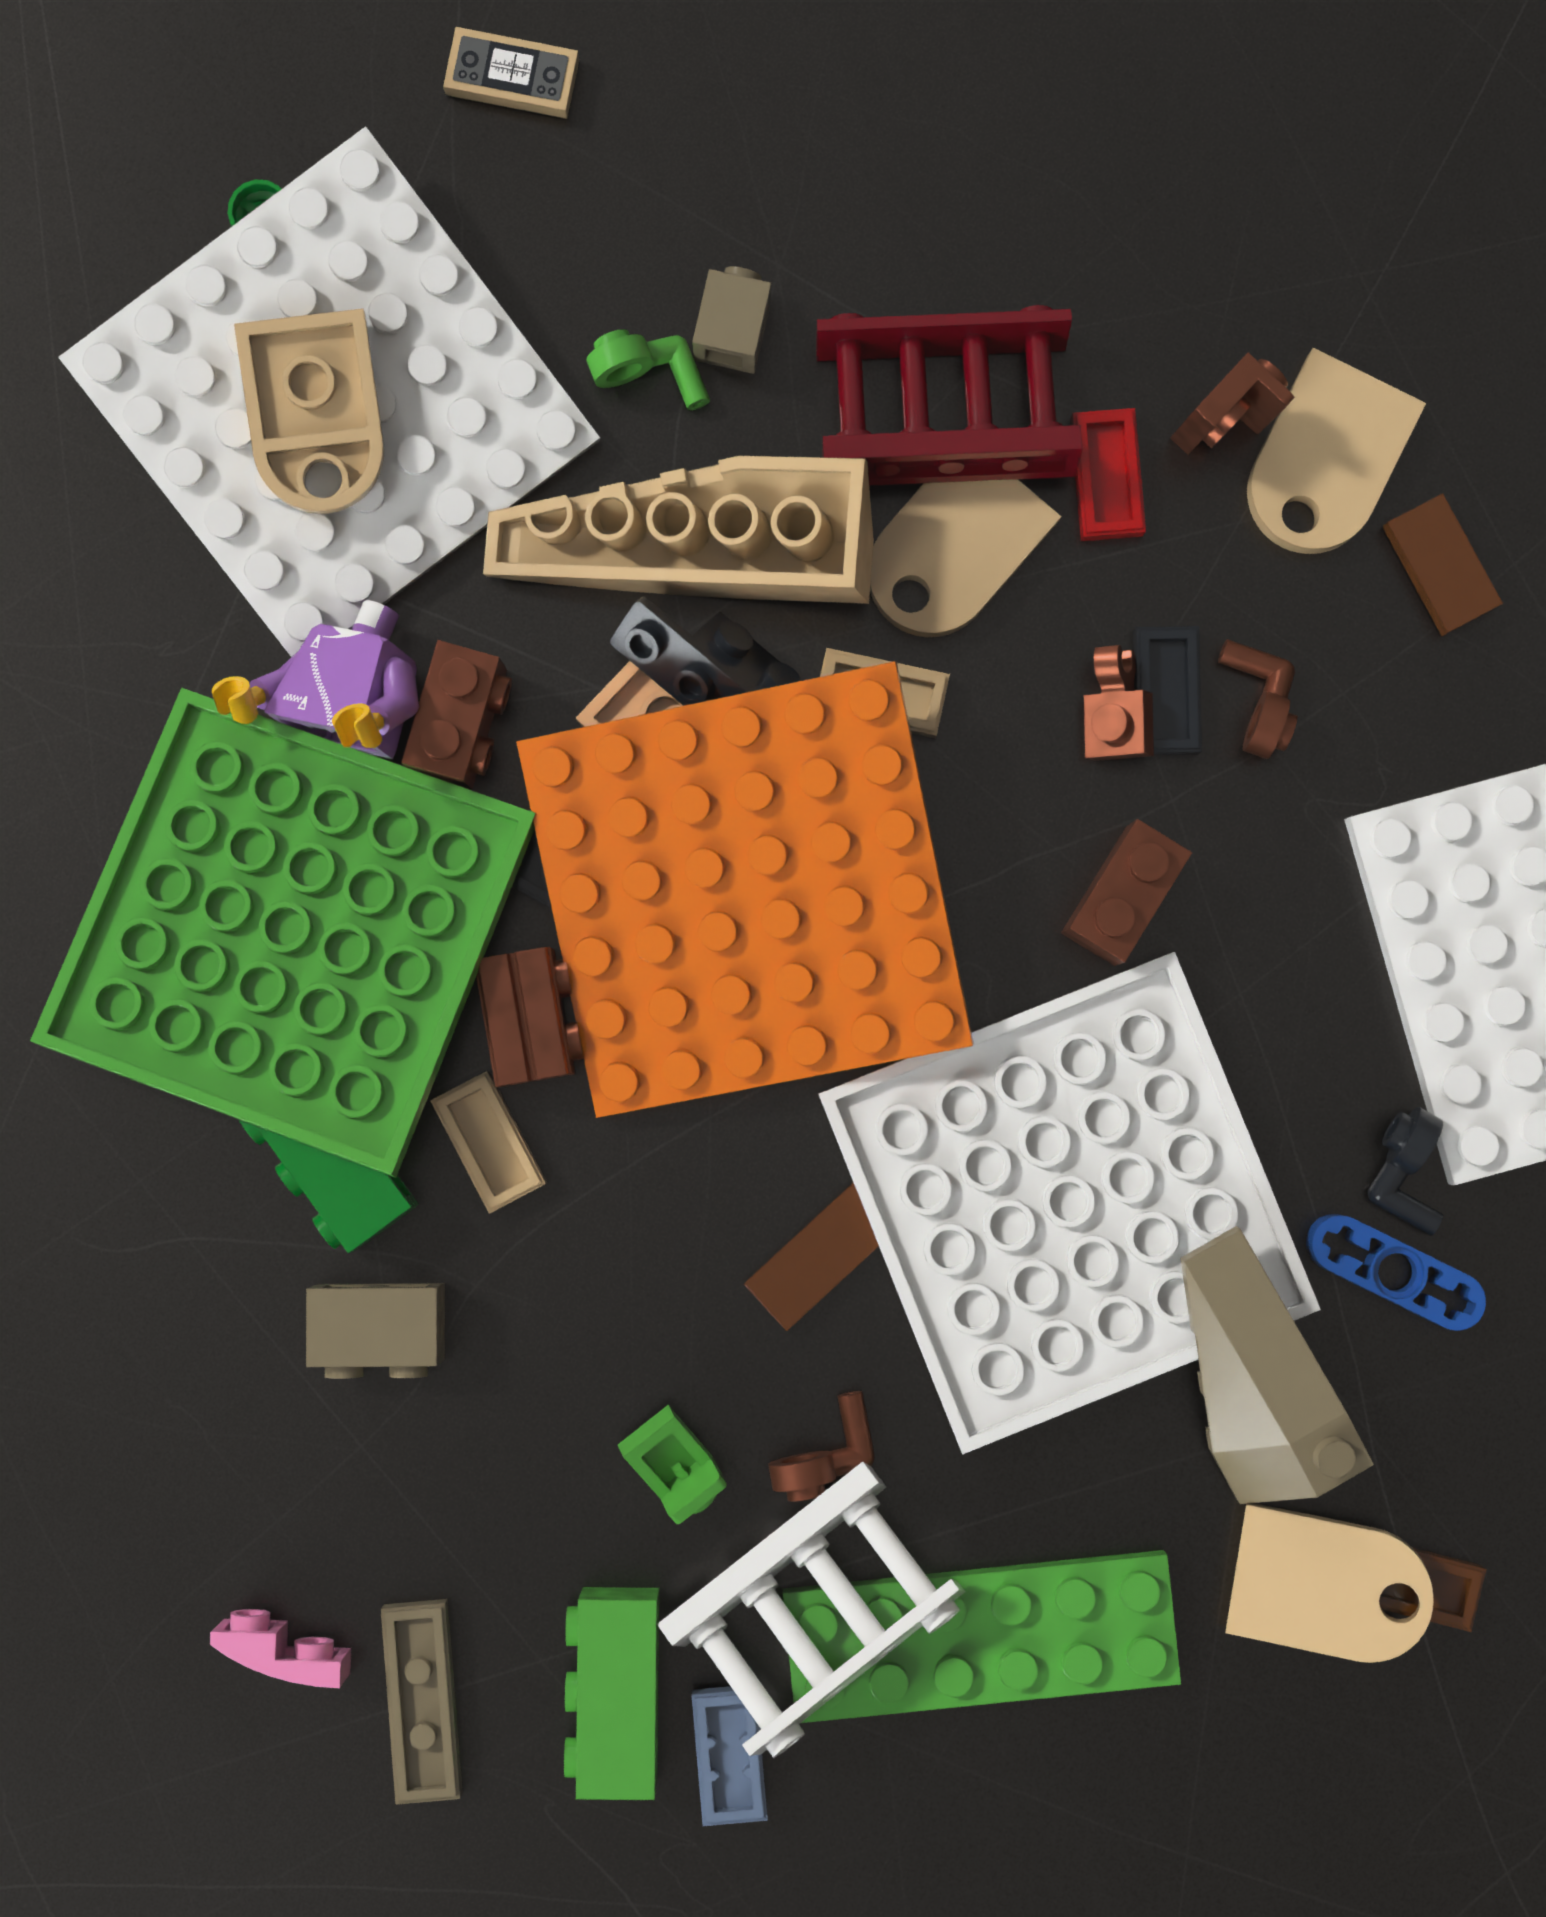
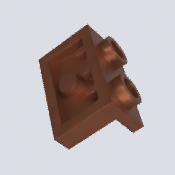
M1248 352L1191 413L1170 439L1189 455L1202 440L1212 448L1239 419L1256 434H1259L1295 397L1286 388L1288 386L1287 379L1276 366L1264 359L1257 361Z

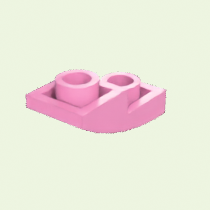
M242 1609L231 1612L230 1619H223L210 1632V1645L243 1666L270 1677L315 1687L340 1688L350 1675L351 1648H334V1640L326 1637L299 1638L294 1641V1646H287L288 1620H270V1612L266 1610Z

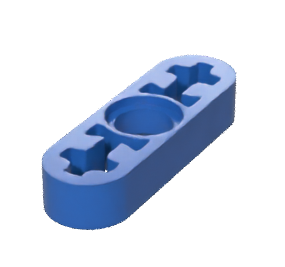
M1338 1214L1325 1215L1317 1219L1307 1232V1253L1318 1267L1438 1326L1455 1331L1465 1330L1474 1326L1484 1314L1486 1297L1482 1286L1476 1279L1354 1218ZM1342 1227H1345L1347 1229L1345 1240L1348 1243L1369 1251L1371 1239L1377 1241V1245L1368 1253L1364 1264L1351 1256L1339 1253L1331 1261L1328 1259L1330 1247L1322 1243L1326 1232L1338 1234ZM1400 1253L1411 1264V1279L1405 1287L1399 1290H1389L1383 1286L1379 1279V1266L1388 1255ZM1363 1264V1275L1360 1277L1355 1274V1271ZM1430 1267L1435 1270V1273L1428 1279V1268ZM1427 1282L1452 1291L1459 1283L1462 1285L1459 1296L1467 1301L1466 1308L1463 1312L1452 1310L1446 1317L1444 1316L1446 1304L1421 1292ZM1421 1293L1420 1304L1417 1305L1413 1300Z

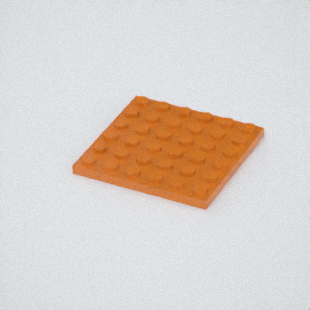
M896 661L516 741L531 812L536 813L533 823L563 962H567L572 989L570 997L575 1020L578 1022L584 1063L596 1118L973 1046L974 1041Z

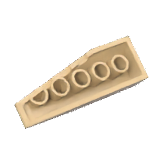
M735 456L718 460L719 464L691 471H686L684 468L660 473V478L628 485L625 482L599 487L600 491L568 498L566 495L491 511L488 512L483 575L491 578L554 585L683 596L869 604L874 537L867 461L865 459Z

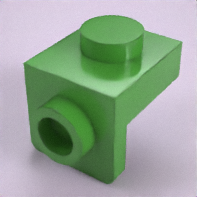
M669 1405L618 1444L623 1458L661 1499L668 1516L676 1524H681L692 1514L705 1510L711 1505L717 1494L727 1486V1482L712 1454Z

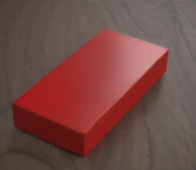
M1135 408L1072 413L1070 424L1081 425L1082 452L1075 476L1081 541L1143 537L1146 533Z

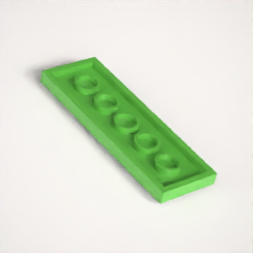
M1164 1550L926 1574L936 1589H939L950 1579L959 1582L965 1590V1593L954 1601L960 1611L931 1634L923 1626L801 1723L1181 1685L1168 1556ZM895 1577L850 1582L885 1631L916 1607ZM820 1585L783 1589L784 1604L833 1671L837 1670L864 1648V1645ZM789 1655L793 1703H795L812 1690L813 1687Z

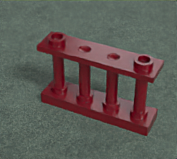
M1033 305L1025 307L1020 311L885 317H863L856 313H842L831 319H817V361H837L841 431L836 435L823 436L822 458L865 459L868 466L869 485L1075 477L1082 452L1081 425L1063 426L1056 421L1051 352L1066 351L1072 323L1071 309L1053 310L1045 305ZM1026 353L1031 424L1028 427L999 428L993 424L988 354ZM963 355L968 427L963 430L935 431L929 427L925 357ZM900 358L904 429L899 433L872 434L866 430L862 360Z

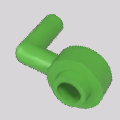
M619 329L599 337L593 344L595 349L587 356L586 362L597 387L611 388L620 386L641 377L654 366L669 363L687 410L699 409L710 402L709 395L688 343L681 336L674 335L646 342L642 335H630L628 330Z

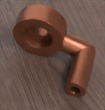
M1226 639L1218 663L1266 679L1263 693L1247 728L1243 751L1269 759L1275 749L1281 751L1287 749L1297 724L1298 716L1289 713L1290 699H1288L1295 675V668L1286 659Z
M853 1391L837 1396L847 1447L833 1451L802 1453L770 1462L768 1466L773 1491L787 1492L788 1501L791 1502L814 1499L826 1491L824 1484L834 1481L837 1476L849 1473L861 1462H865L870 1467L872 1466L875 1455L862 1391Z

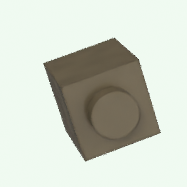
M730 266L726 267L724 272L709 269L692 341L695 361L755 374L771 305V282L762 281L761 275L747 268Z

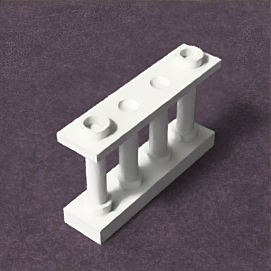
M861 1462L657 1624L672 1646L686 1647L691 1642L696 1649L703 1646L759 1725L761 1730L742 1744L749 1756L761 1755L768 1750L772 1757L775 1758L786 1751L804 1736L805 1732L799 1725L801 1722L923 1626L931 1634L960 1611L954 1601L965 1593V1590L959 1582L950 1579L939 1589H936L878 1512L877 1508L881 1503L875 1496L883 1491L886 1486L873 1468L865 1462ZM843 1521L850 1528L855 1525L859 1528L916 1605L915 1608L886 1631L826 1551L830 1544L825 1536ZM793 1561L798 1568L806 1566L864 1645L861 1651L835 1671L832 1670L775 1591L779 1584L774 1579V1576ZM741 1602L747 1608L753 1606L756 1608L813 1687L812 1690L783 1713L724 1632L728 1625L722 1617Z

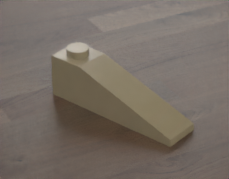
M1235 1226L1181 1257L1191 1331L1195 1334L1200 1371L1197 1372L1200 1392L1205 1399L1209 1426L1205 1427L1208 1448L1236 1500L1240 1504L1318 1498L1373 1466L1374 1464L1345 1408L1241 1229Z

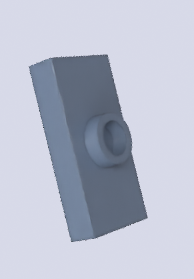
M731 1686L692 1690L703 1826L767 1821L762 1754L749 1756L742 1744L760 1731L759 1725Z

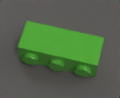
M583 1587L578 1599V1606H567L566 1646H578L577 1672H566L565 1712H577L576 1737H566L564 1777L576 1778V1799L655 1800L658 1778L659 1627L657 1624L659 1623V1588Z

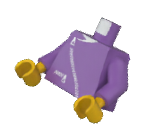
M366 600L361 606L352 630L325 624L313 627L299 651L278 670L254 679L250 684L247 679L239 676L228 677L218 681L212 688V695L218 713L227 715L231 712L234 721L240 724H249L257 718L258 707L265 710L264 712L277 722L342 744L343 747H351L368 754L393 759L404 721L415 715L419 709L415 677L417 672L416 663L389 641L399 615L383 604Z

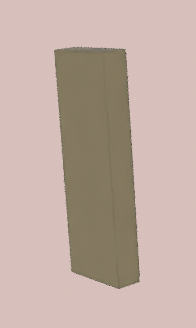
M448 1599L384 1604L381 1608L395 1804L460 1799L463 1789Z

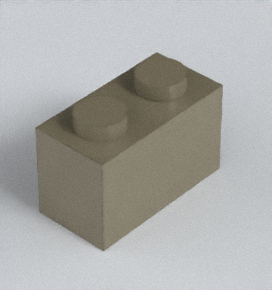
M445 1283L316 1284L306 1289V1367H325V1378H360L364 1376V1367H389V1377L421 1378L428 1376V1366H438L445 1360Z

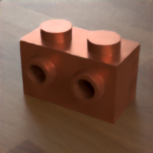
M437 640L419 701V709L416 712L402 759V764L405 767L464 788L473 789L477 774L484 776L491 760L494 739L488 738L494 714H503L511 690L512 678L506 677L507 669L500 657Z

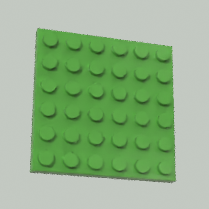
M181 688L30 1041L41 1047L396 1178L477 976L482 958H484L535 830L533 820L536 813L351 747H343L342 744L260 715L252 723L240 724L233 720L231 712L227 715L218 713L214 699Z

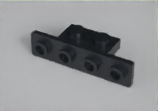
M641 597L634 603L610 639L611 645L683 706L802 681L799 674L792 667L777 660L752 638L746 628L731 621L720 611L695 634L691 635L648 598Z

